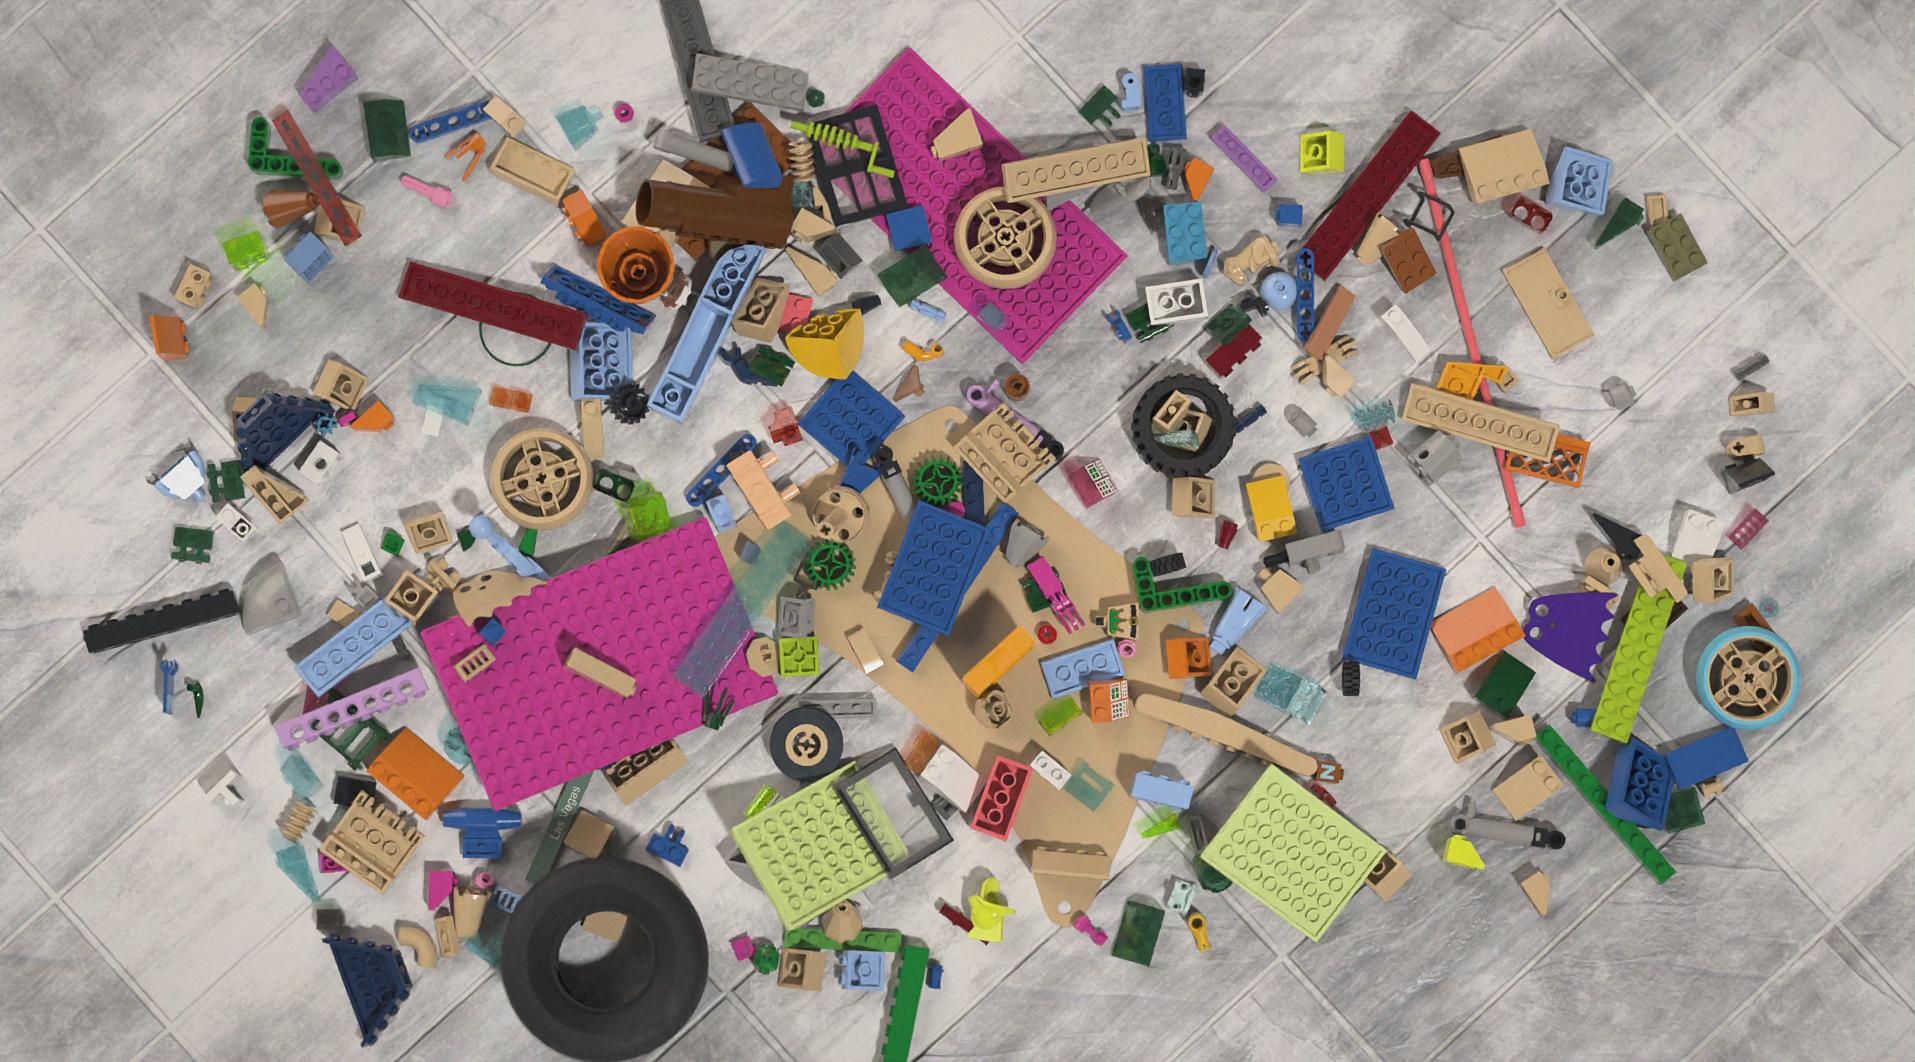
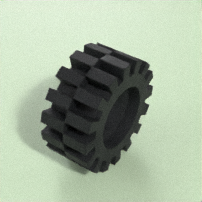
M1182 552L1149 561L1153 577L1186 568Z
M1343 661V696H1359V661Z

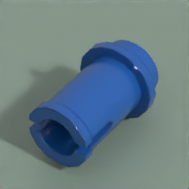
M931 965V968H929L931 972L928 988L941 989L942 972H944L943 966Z

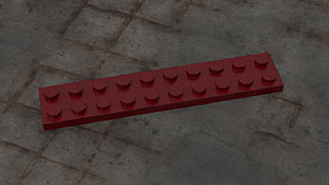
M1412 110L1302 248L1310 249L1313 252L1314 274L1324 282L1440 136L1441 132ZM1304 251L1303 255H1300V259L1304 261L1303 266L1311 269V264L1307 265V260L1311 259V255Z
M411 261L398 298L574 351H577L588 314Z

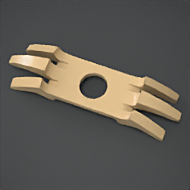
M1348 335L1329 346L1326 354L1335 362L1340 363L1359 353L1358 350H1355L1345 355L1342 354L1358 342L1356 340L1339 348L1340 344L1350 339ZM1311 356L1291 367L1292 371L1307 364V367L1292 376L1293 379L1311 371L1312 374L1299 382L1302 386L1322 373L1320 360Z

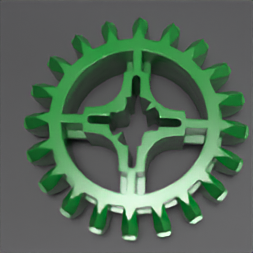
M939 455V461H935V456H931L932 462L929 463L928 459L925 458V466L922 463L918 464L922 470H914V473L919 476L912 477L913 481H918V483L912 486L913 488H919L915 492L916 495L923 494L920 497V501L927 498L926 503L930 504L932 500L935 507H937V502L941 501V506L944 507V500L951 504L950 497L952 496L956 500L958 496L955 492H962L957 486L964 485V482L958 481V479L963 478V474L957 475L961 468H953L956 465L955 461L949 465V457L946 458L945 462H942V455ZM938 466L948 469L952 475H941ZM932 468L933 476L926 481H922L924 473ZM935 472H937L940 480H944L943 483L941 482L940 490L937 484L932 482L936 477ZM954 481L951 491L944 495L943 486ZM923 487L935 488L938 496L930 495Z
M824 539V546L821 547L820 543L817 542V550L814 547L810 548L814 554H806V557L810 558L811 561L807 560L804 562L805 565H810V567L805 569V572H812V574L808 575V579L815 577L816 579L812 583L816 585L819 581V589H822L824 584H826L827 591H830V585L834 586V590H838L836 584L840 583V586L843 588L845 585L842 581L845 580L850 583L851 580L847 576L855 575L850 569H856V565L850 563L855 562L856 558H849L853 551L851 550L846 553L848 549L847 544L841 548L842 543L839 542L836 546L832 539L831 545H827V540ZM829 550L828 557L825 560L815 561L821 552ZM835 550L845 557L846 563L835 560ZM832 555L833 564H836V566L831 569L829 574L828 566L825 563H828ZM814 566L826 570V580L816 573ZM846 569L841 577L832 580L835 570Z

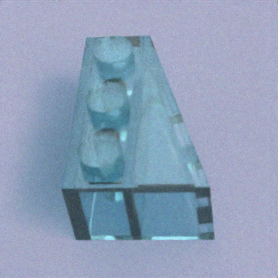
M420 384L412 402L416 406L468 426L482 390L481 388Z

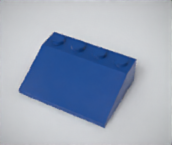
M1635 738L1628 740L1627 744H1619L1605 810L1620 819L1656 830H1664L1674 782L1665 757Z

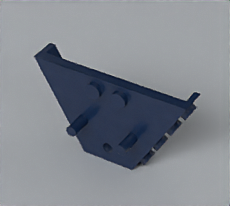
M263 393L236 420L237 428L235 432L239 439L237 447L241 454L240 466L243 469V474L254 465L265 470L318 418V415L322 413L333 414L336 410L330 405V402L324 399L318 401L309 397H304L303 399L293 395L282 396L278 393Z
M329 934V937L322 938V942L330 945L364 1037L360 1043L361 1048L373 1046L378 1040V1034L387 1028L389 1019L400 1010L399 1005L409 998L410 990L413 988L400 950L393 949L392 945L382 944L377 946L375 945L376 942L364 941L362 943L358 942L357 938L341 939L340 935Z

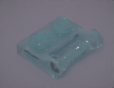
M1084 761L1063 789L1094 812L1115 785L1111 781L1110 783L1088 767L1089 764ZM1084 772L1103 787L1102 793L1080 777L1081 774Z

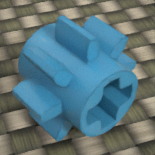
M328 413L325 414V417L318 415V422H313L315 425H318L315 432L322 431L323 437L326 436V433L334 435L332 432L333 428H338L337 425L333 424L336 418L332 417L329 419ZM323 421H330V423L328 424V429L324 427L321 428L323 426Z

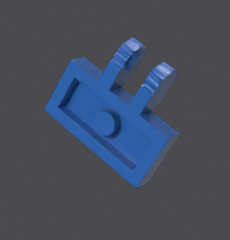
M671 824L665 837L656 833L653 834L646 851L681 867L689 851L679 845L686 831L682 829L674 843L669 840L675 825Z

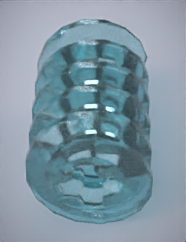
M1390 399L1388 405L1383 401L1381 408L1378 404H1374V410L1368 406L1367 413L1363 409H1360V415L1356 411L1353 412L1358 429H1361L1364 433H1366V427L1373 431L1374 424L1381 428L1382 421L1388 426V419L1395 423L1396 415Z

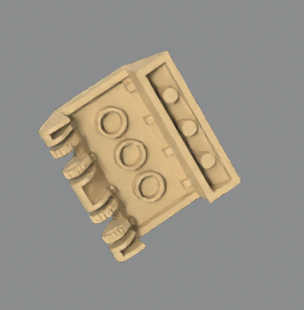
M1005 402L994 409L953 447L1004 503L1009 501L1024 485L1056 460L1052 453L1047 454L1049 451L1047 448L1041 449L1038 446L1041 441L1039 439L1034 440L1035 434L1025 424L1021 425L1023 423L1021 419L1015 421L1012 418L1015 413L1013 410L1008 411L1010 407Z
M362 790L319 850L383 895L425 835L420 831L414 835L413 833L416 830L414 827L410 828L408 832L403 830L406 825L405 820H402L400 824L397 823L401 817L388 808L382 812L384 808L382 804L375 810L371 807L375 799L370 797L367 801L366 799L369 795Z

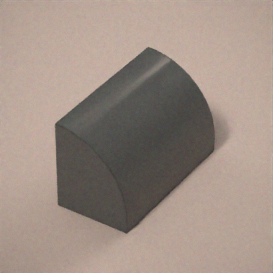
M839 233L826 239L816 250L840 279L852 272L863 261Z

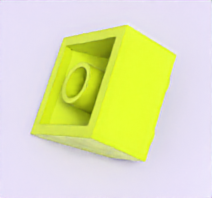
M1324 131L1300 135V173L1330 174L1344 172V134Z
M1453 835V837L1447 838L1442 861L1475 870H1484V863L1472 843L1466 841L1467 837Z

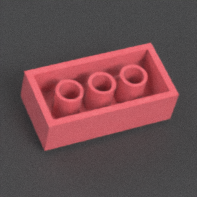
M997 755L970 829L1007 842L1033 768Z

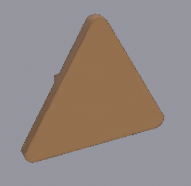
M915 365L893 401L897 402L912 393L918 397L925 393L923 390L924 385L920 383L918 366Z

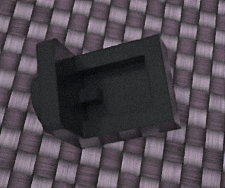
M1252 297L1246 298L1241 301L1242 304L1238 307L1240 314L1259 308L1263 318L1267 317V311H1269L1266 300L1262 301L1261 297L1253 300Z

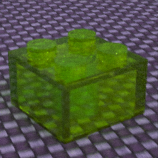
M259 231L222 243L229 265L235 271H245L253 264H265L268 262L267 259L271 258L264 236Z
M653 490L619 504L631 540L640 542L673 528L662 492Z

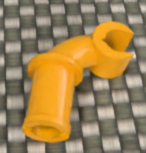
M910 340L902 347L903 351L915 358V362L941 358L944 354V347L940 352L935 351L938 343L933 344L931 350L927 352L925 349L921 350Z

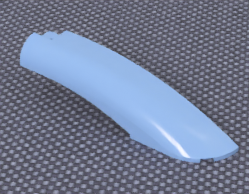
M743 245L729 250L718 260L698 298L683 334L647 403V407L652 411L682 425L731 329L732 320L747 295L767 248L758 245Z

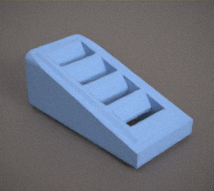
M494 885L491 891L492 898L490 904L512 913L522 896ZM499 890L501 894L498 901L495 902L493 900ZM506 893L508 894V897L505 901V904L502 905L501 902ZM514 897L515 900L511 908H509L508 904L511 898Z

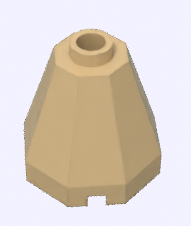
M846 900L828 909L822 917L825 936L839 944L844 943L846 940H855L863 928L859 909Z

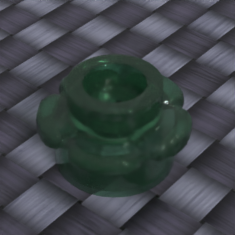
M813 89L810 91V94H807V102L813 108L821 107L825 102V94L818 89Z

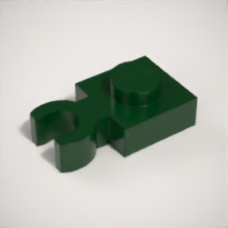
M1148 144L1150 177L1168 175L1165 169L1164 156L1159 155V144Z

